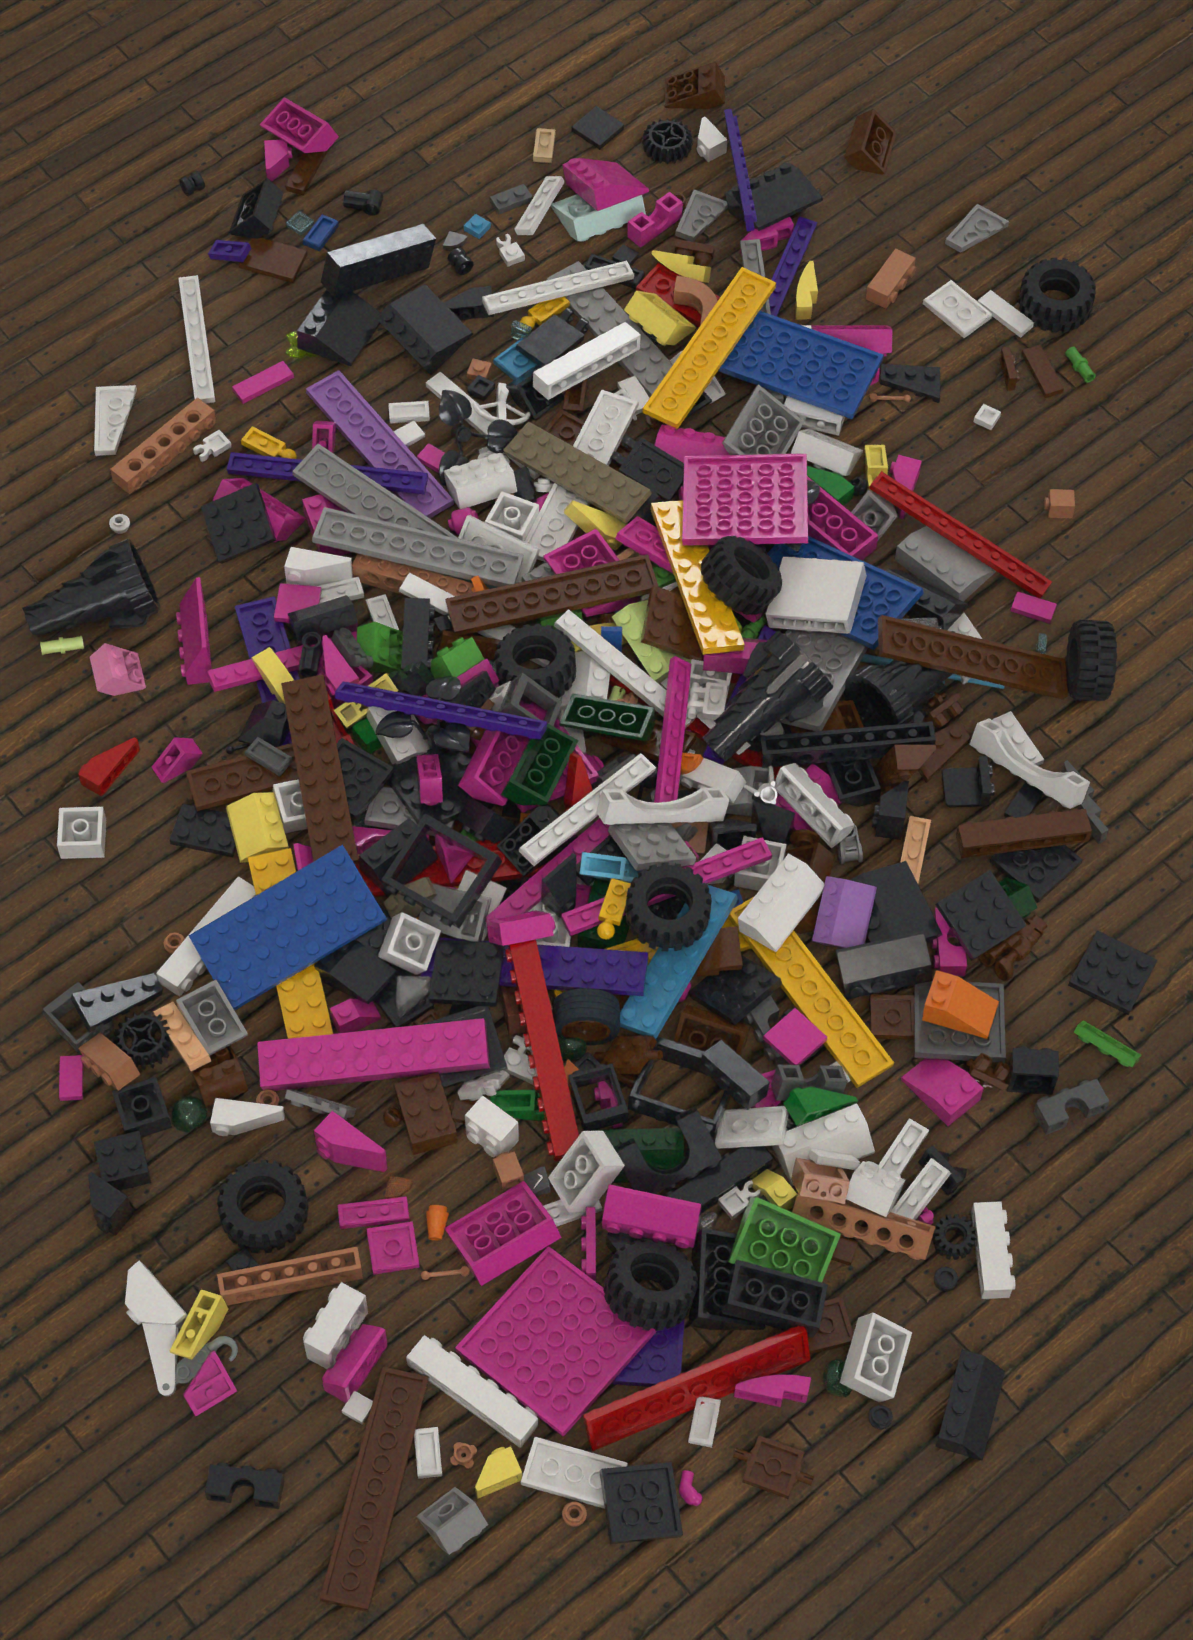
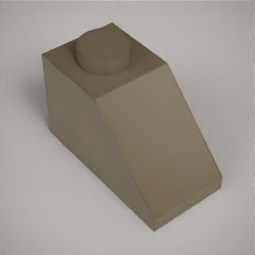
M424 877L404 885L430 901L437 895L429 877ZM391 894L383 902L391 919L401 912L415 918L422 911V907L417 904L415 906L408 904L403 900L404 896L400 894L396 896Z

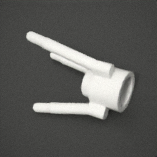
M769 766V783L762 784L758 790L746 784L744 788L755 796H760L765 803L776 804L777 791L774 787L776 783L774 781L773 767Z

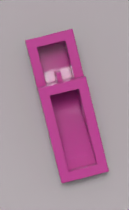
M789 216L760 231L754 229L741 241L760 239L761 251L776 248L779 240L790 238L794 224Z
M771 1375L750 1379L736 1384L734 1397L781 1407L782 1399L806 1403L811 1377Z

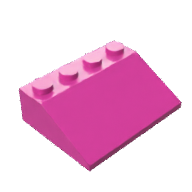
M573 158L567 163L562 164L566 185L597 211L649 192V188L616 162Z
M597 529L543 555L544 560L555 575L619 561V558ZM640 596L587 607L581 610L586 617L619 611L628 604L640 601Z
M198 577L180 602V612H176L177 624L181 625L182 628L178 630L179 642H183V647H179L180 659H184L185 663L181 664L182 677H186L188 685L208 683L207 671L212 670L207 612L201 579Z
M525 1181L445 1227L448 1236L481 1286L562 1238L553 1218Z

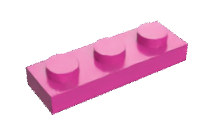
M586 1207V1215H581V1230H586V1237H581V1251H586V1259H582V1272L586 1273L587 1276L596 1282L595 1207Z

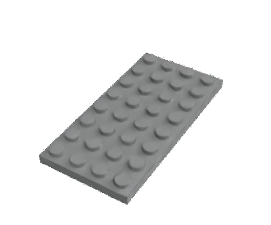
M787 629L784 635L816 664L831 682L833 689L824 697L823 707L817 712L792 723L786 718L783 721L779 719L777 722L812 731H822L845 690L846 679L854 674L868 647L839 633Z

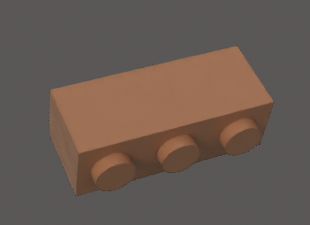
M895 248L867 286L866 300L885 309L890 303H894L899 290H903L907 284V279L909 277L912 278L915 274L916 258Z
M101 1032L78 1048L82 1054L80 1059L87 1069L91 1068L98 1078L101 1076L107 1086L112 1085L118 1091L141 1075L132 1058Z

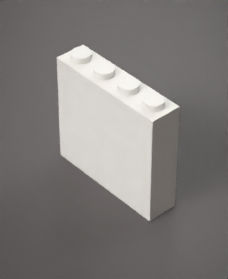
M783 557L779 568L782 588L780 593L768 605L766 612L769 628L850 633L867 576L864 562Z

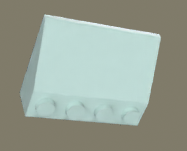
M578 194L551 204L552 210L569 235L580 242L586 241L594 235H602L612 228H620L640 212L646 215L642 195L600 211L594 209Z

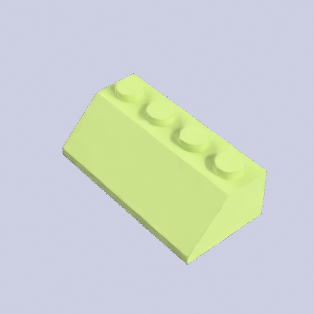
M648 599L628 604L614 614L612 618L618 627H622V634L650 677L663 687L661 682L668 678L670 659L677 656L690 664L691 659L641 643Z

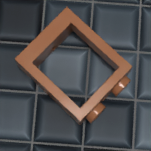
M796 1158L791 1180L800 1196L845 1204L850 1181L842 1168L819 1165L807 1159ZM821 1192H826L825 1196H821Z

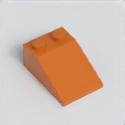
M936 970L925 1002L922 1021L988 1039L999 1001L958 976Z

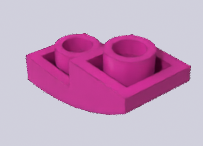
M605 1081L598 1082L597 1087L594 1088L595 1101L600 1102L601 1109L617 1106L609 1085ZM622 1123L613 1125V1128L622 1127Z

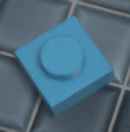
M477 214L464 225V231L478 239L491 228V222Z

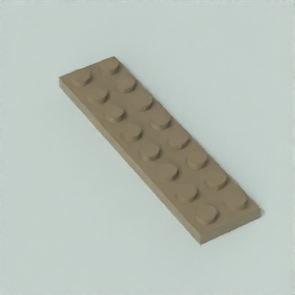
M529 421L503 450L506 456L626 524L652 494L647 487Z

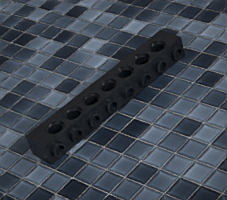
M933 722L761 736L760 754L762 768H768L769 766L780 767L793 763L803 765L883 758L894 745H935L936 739Z

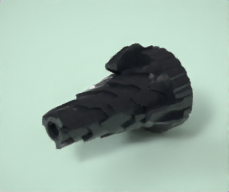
M128 538L110 546L108 550L98 555L85 571L80 572L81 576L62 583L63 587L46 594L41 600L22 608L31 633L33 635H43L56 630H62L66 627L67 629H72L87 622H97L107 617H112L108 624L111 630L115 628L123 629L144 626L149 616L158 613L160 604L147 569L136 547Z
M777 631L766 642H759L755 646L743 672V676L747 680L738 688L740 691L729 701L726 710L715 720L716 724L704 735L703 739L726 762L747 741L753 740L761 732H767L779 719L783 721L786 718L792 723L820 710L823 707L824 697L833 689V685L797 645L782 632Z
M897 660L891 661L886 666L867 665L856 670L853 675L846 679L844 697L845 701L853 700L863 727L922 723L926 716V712L921 710L923 709L922 705L935 696L934 692L945 684V680L952 673Z

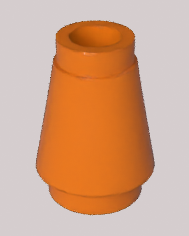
M430 1205L428 1211H426L429 1240H442L449 1216L447 1207Z

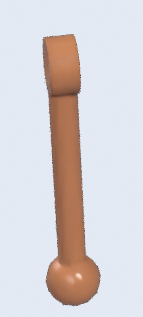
M872 393L869 399L872 402L877 400H904L905 402H910L911 396H877V394Z
M463 1266L459 1270L430 1273L423 1271L421 1278L427 1280L429 1277L457 1274L466 1277L469 1275L470 1269L467 1266Z

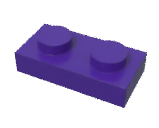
M216 240L208 255L210 259L244 262L251 250V246L247 242Z

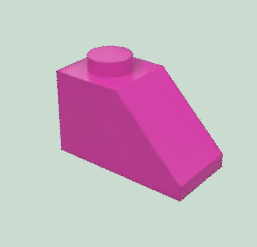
M284 140L264 141L266 175L271 182L289 167V159L292 158V147H288L287 142Z
M315 421L313 423L312 449L317 444H320L334 454L336 422Z
M174 737L153 764L152 769L160 781L165 783L190 770L203 753L192 738Z
M348 999L330 1008L331 1020L338 1033L355 1032L382 1019L373 1001L367 1004L358 999Z

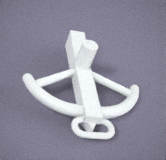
M498 383L496 402L484 405L472 403L476 413L490 422L502 419L512 425H519L526 422L531 415L530 412L524 414L506 404L509 390L506 388L505 383ZM496 406L497 417L491 416L481 409ZM506 408L522 418L506 419Z

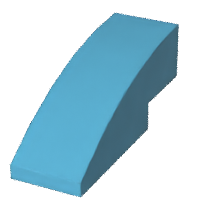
M582 852L580 875L605 880L613 878L631 883L635 877L638 878V874L641 872L636 871L629 860L624 857Z

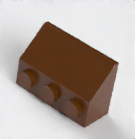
M874 109L869 110L856 117L844 158L856 170L883 175L886 172L897 132Z
M894 745L874 766V772L881 791L887 793L903 781H908L936 750V745Z
M687 1004L681 1013L674 1042L705 1052L722 1040L741 1057L751 1025L742 1022L733 1025L715 1013Z

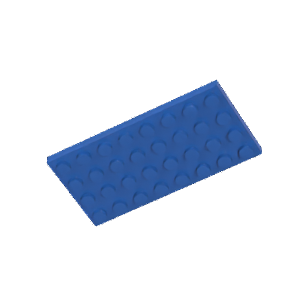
M759 311L718 371L853 419L883 361L884 354Z
M808 536V543H803L798 552L785 544H775L767 553L771 557V561L777 565L778 571L783 557L864 562ZM864 562L867 576L851 632L839 634L875 650L879 645L878 618L881 615L902 619L924 593L923 588Z
M341 845L188 936L213 980H217L235 1011L385 922L387 918L346 849Z

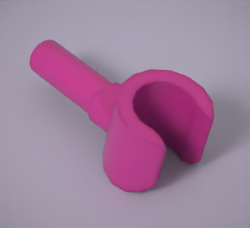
M925 1207L922 1211L923 1214L919 1215L918 1219L920 1222L931 1225L933 1224L934 1214Z

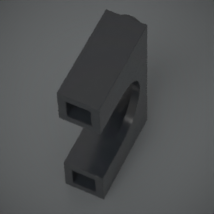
M696 1106L675 1116L687 1140L686 1155L677 1166L670 1169H658L651 1166L643 1157L634 1137L614 1147L625 1165L623 1170L633 1190L657 1194V1192L663 1189L670 1190L678 1185L677 1182L685 1178L686 1180L694 1178L698 1175V1171L704 1168L711 1169L719 1164L718 1161L722 1160V1157Z

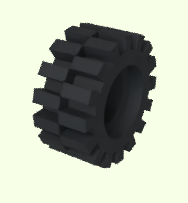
M951 1214L947 1215L946 1219L942 1217L940 1222H937L933 1234L935 1250H940L939 1254L941 1256L946 1254V1259L949 1260L951 1256H954V1260H958L959 1256L962 1259L965 1258L966 1254L969 1255L976 1240V1229L972 1227V1222L970 1220L966 1222L965 1216L959 1219V1214H955L954 1218L951 1217ZM950 1230H957L963 1235V1241L960 1244H952L947 1241L946 1233Z

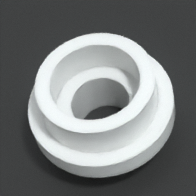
M538 478V482H534L537 492H550L554 484L547 478Z
M117 514L110 519L109 525L115 533L122 534L128 530L130 520L126 515Z

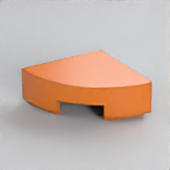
M682 752L680 775L695 770L703 760L702 755Z

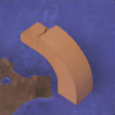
M677 276L673 304L688 305L695 308L701 314V326L717 303V298L713 291L704 283L693 278Z

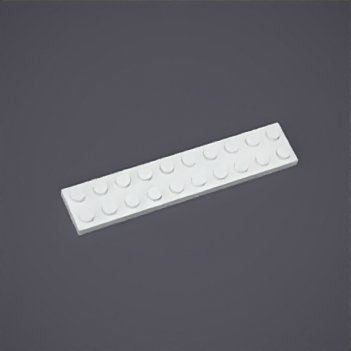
M601 390L573 447L609 466L612 460L610 457L617 450L639 406V402ZM556 483L553 484L525 540L526 543L541 549L537 559L544 562L546 561L543 555L571 542L578 528V525L564 514V509L572 500L587 506L590 504Z

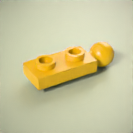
M560 297L536 304L528 310V316L521 318L519 322L520 328L525 332L533 330L535 323L541 326L553 315H558L570 307V301L565 297Z
M253 426L241 439L243 446L263 456L297 459L294 450L286 449V443Z
M611 878L598 920L603 921L597 928V934L600 938L605 940L612 938L615 933L613 924L620 926L626 908L627 891L631 883Z

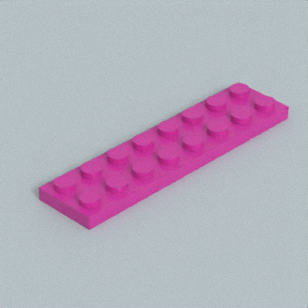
M637 516L617 533L615 539L624 546L633 549L641 556L648 554L651 561L673 574L657 527ZM767 608L762 613L755 615H745L742 612L737 613L755 623L767 611Z

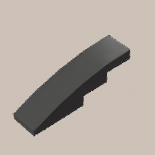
M1068 760L1064 762L1062 773L1074 771L1080 775ZM1089 785L1082 804L1074 808L1086 809L1092 830L1091 835L1098 844H1101L1106 840L1109 829L1099 819L1102 810L1092 800L1095 790Z

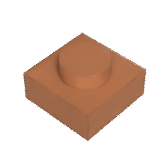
M473 358L467 371V378L474 380L480 375L487 379L492 363Z

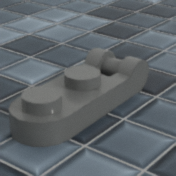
M346 628L334 630L331 639L351 667L362 666L363 668L370 669L373 666V658L366 655L351 631Z

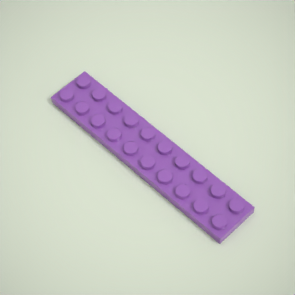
M339 370L306 388V394L331 422H336V428L370 467L428 473L425 495L392 491L398 498L428 518H432L454 505V499Z

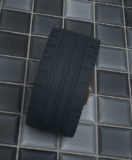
M580 988L565 991L554 999L552 1015L557 1038L563 1042L573 1045L592 1046L610 1042L618 1036L620 1006L618 999L613 994L599 989Z

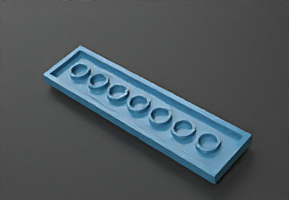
M708 885L712 903L706 931H703V935L698 941L694 939L693 945L688 948L683 945L681 950L674 951V948H669L668 952L662 951L660 947L658 948L647 966L644 996L630 995L620 1012L621 1028L657 1038L738 900L737 894ZM686 903L676 919L683 917L689 912V907Z

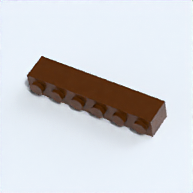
M1074 808L1064 812L1051 811L1047 814H1029L1025 817H1007L1001 820L988 819L978 823L966 822L958 825L956 839L961 858L1089 842L1092 830L1086 809Z

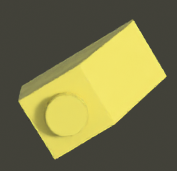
M766 1169L752 1179V1188L755 1191H761L760 1197L764 1195L770 1203L785 1210L794 1207L797 1193L784 1177Z
M511 1446L506 1449L505 1447L497 1448L488 1456L475 1486L477 1499L521 1481L522 1471Z

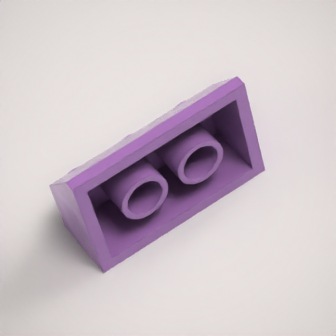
M826 876L812 941L842 949L865 944L877 887Z

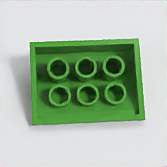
M751 1197L742 1217L729 1263L734 1264L736 1260L822 1283L841 1234L763 1199Z

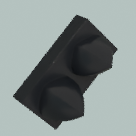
M934 1146L927 1148L918 1163L924 1168L932 1158L949 1170L951 1174L940 1188L947 1196L953 1194L964 1181L967 1169L952 1167L948 1163L949 1153L938 1151Z

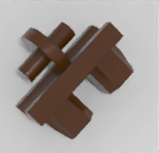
M934 692L935 696L929 699L930 702L927 703V707L929 709L935 707L936 709L930 712L924 718V721H931L937 729H940L949 722L943 711L947 710L952 718H955L964 711L958 702L961 698L958 693L944 702L943 699L946 698L945 693L938 694Z
M980 1053L975 1060L969 1059L967 1066L970 1067V1075L984 1088L983 1091L986 1088L991 1090L993 1086L1006 1090L1008 1087L1007 1078L1010 1073V1068L1007 1064L998 1062L995 1069L990 1068L992 1059L984 1053Z

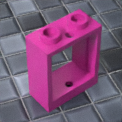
M535 910L486 920L489 942L502 946L554 936L555 922L551 914Z

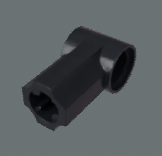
M347 190L344 193L343 206L361 209L366 214L375 216L379 214L383 194L378 190H369L367 193Z
M309 632L302 638L303 648L299 666V674L305 677L317 676L320 656L323 653L321 637L315 632Z

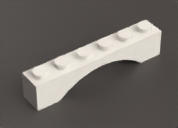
M990 718L977 723L969 745L976 748L979 753L985 754L993 759L996 764L1004 766L1012 774L1026 780L1029 785L1040 789L1046 796L1054 798L1063 807L1071 809L1082 804L1090 784L1088 780L1074 771L1062 773L1042 769L1021 754L1010 739L1006 728Z
M722 787L701 788L681 799L662 803L638 800L628 795L623 789L602 790L596 812L602 822L608 825L714 822L724 820L729 798Z

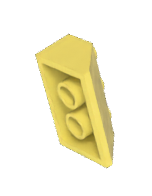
M636 291L624 309L632 321L640 323L645 332L656 336V341L664 346L666 344L676 345L696 329L691 322L654 293Z
M274 792L252 793L227 805L226 810L240 863L248 862V857L288 849L289 846Z

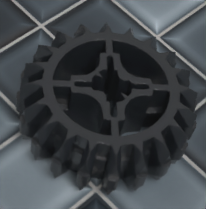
M667 118L666 121L659 119L658 123L653 121L651 125L647 126L643 133L642 144L647 157H652L653 161L659 160L660 164L666 162L668 165L669 162L675 164L677 160L682 161L684 157L688 156L692 150L693 138L691 130H688L687 125H683L682 121L677 123L675 119L669 121Z
M142 1010L139 1016L133 1012V1018L130 1019L125 1016V1023L119 1022V1029H115V1037L112 1041L132 1058L136 1067L141 1065V1068L145 1070L146 1065H150L154 1069V1063L158 1062L162 1065V1057L168 1058V1051L173 1050L169 1037L170 1034L166 1033V1030L170 1028L163 1027L168 1022L167 1020L160 1021L163 1017L160 1014L155 1017L152 1011L149 1015H146L145 1011ZM156 1032L161 1034L159 1044L154 1039ZM128 1037L132 1038V1047L130 1049L126 1046Z

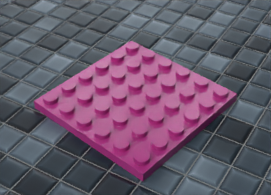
M807 453L684 456L683 545H715L721 538L726 536L742 537L754 544L808 543Z
M548 1246L455 1347V1350L506 1392L513 1395L521 1404L533 1410L540 1419L564 1437L657 1331L655 1329H650L649 1331L642 1330V1327L639 1326L635 1328L630 1326L629 1322L620 1320L618 1314H614L609 1308L610 1304H607L604 1297V1288Z

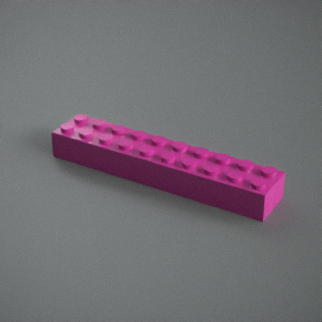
M484 1018L258 1042L260 1087L263 1090L278 1091L422 1076L435 1072L441 1074L490 1068L487 1026Z

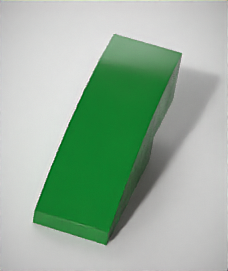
M536 1090L496 1091L497 1094L490 1097V1101L512 1118L535 1121L545 1120L544 1113L539 1112L537 1099L540 1098V1095Z

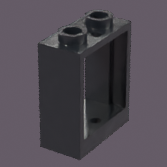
M600 1064L595 1066L594 1069L586 1071L577 1070L568 1075V1085L583 1131L598 1130L628 1121V1109L613 1064ZM609 1080L617 1106L586 1114L578 1088Z

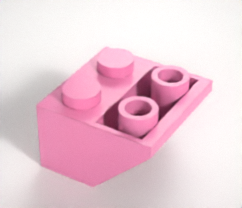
M104 643L90 656L97 691L116 696L146 688L138 653Z

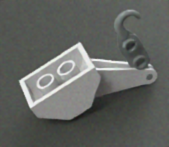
M138 1261L128 1270L125 1305L129 1310L126 1313L138 1325L142 1323L160 1394L171 1396L175 1393L177 1384L189 1383L195 1377L210 1352L213 1350L216 1352L224 1344L229 1345L232 1349L229 1361H233L238 1353L236 1342L231 1337L219 1336L212 1342L206 1343L192 1360L183 1358L177 1363L178 1355L170 1353V1349L188 1315L142 1262Z

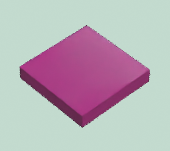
M280 583L274 622L290 623L288 613L319 604L322 592L321 587Z
M794 1008L763 1035V1040L791 1065H800L827 1041V1036Z
M413 1221L367 1228L373 1275L420 1267Z

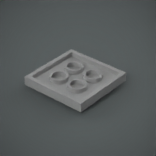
M671 823L614 824L609 826L608 832L636 871L649 870V866L657 864L658 867L663 862H669V865L675 866V863L682 864L681 866L695 864V855Z

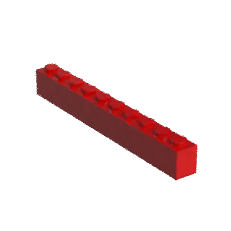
M535 939L508 945V949H505L507 963L511 962L513 970H509L512 984L516 983L517 991H514L516 1005L520 1004L522 1012L518 1013L520 1025L525 1026L526 1034H523L525 1047L530 1048L531 1055H528L530 1069L534 1068L535 1077H532L534 1090H539L540 1098L537 1099L539 1112L544 1113L545 1120H542L544 1134L548 1133L550 1142H546L548 1155H553L554 1162L561 1161L579 1134Z

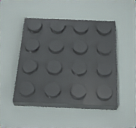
M933 981L914 985V1058L969 1061L970 1058L975 1060L980 1053H984L992 1059V1062L1005 1063L1004 984L968 982L999 1001L988 1039L922 1021L925 1002Z

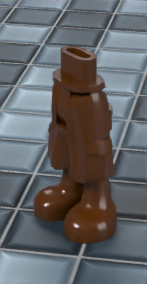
M1034 915L1031 919H1025L1024 922L1027 926L978 956L979 961L986 967H991L995 964V973L1002 981H1008L1013 977V963L1024 960L1030 954L1032 947L1043 935V930L1047 928V924L1037 915ZM1003 952H1009L1006 956L1002 957V958L996 963V961L998 960L999 956H1000Z

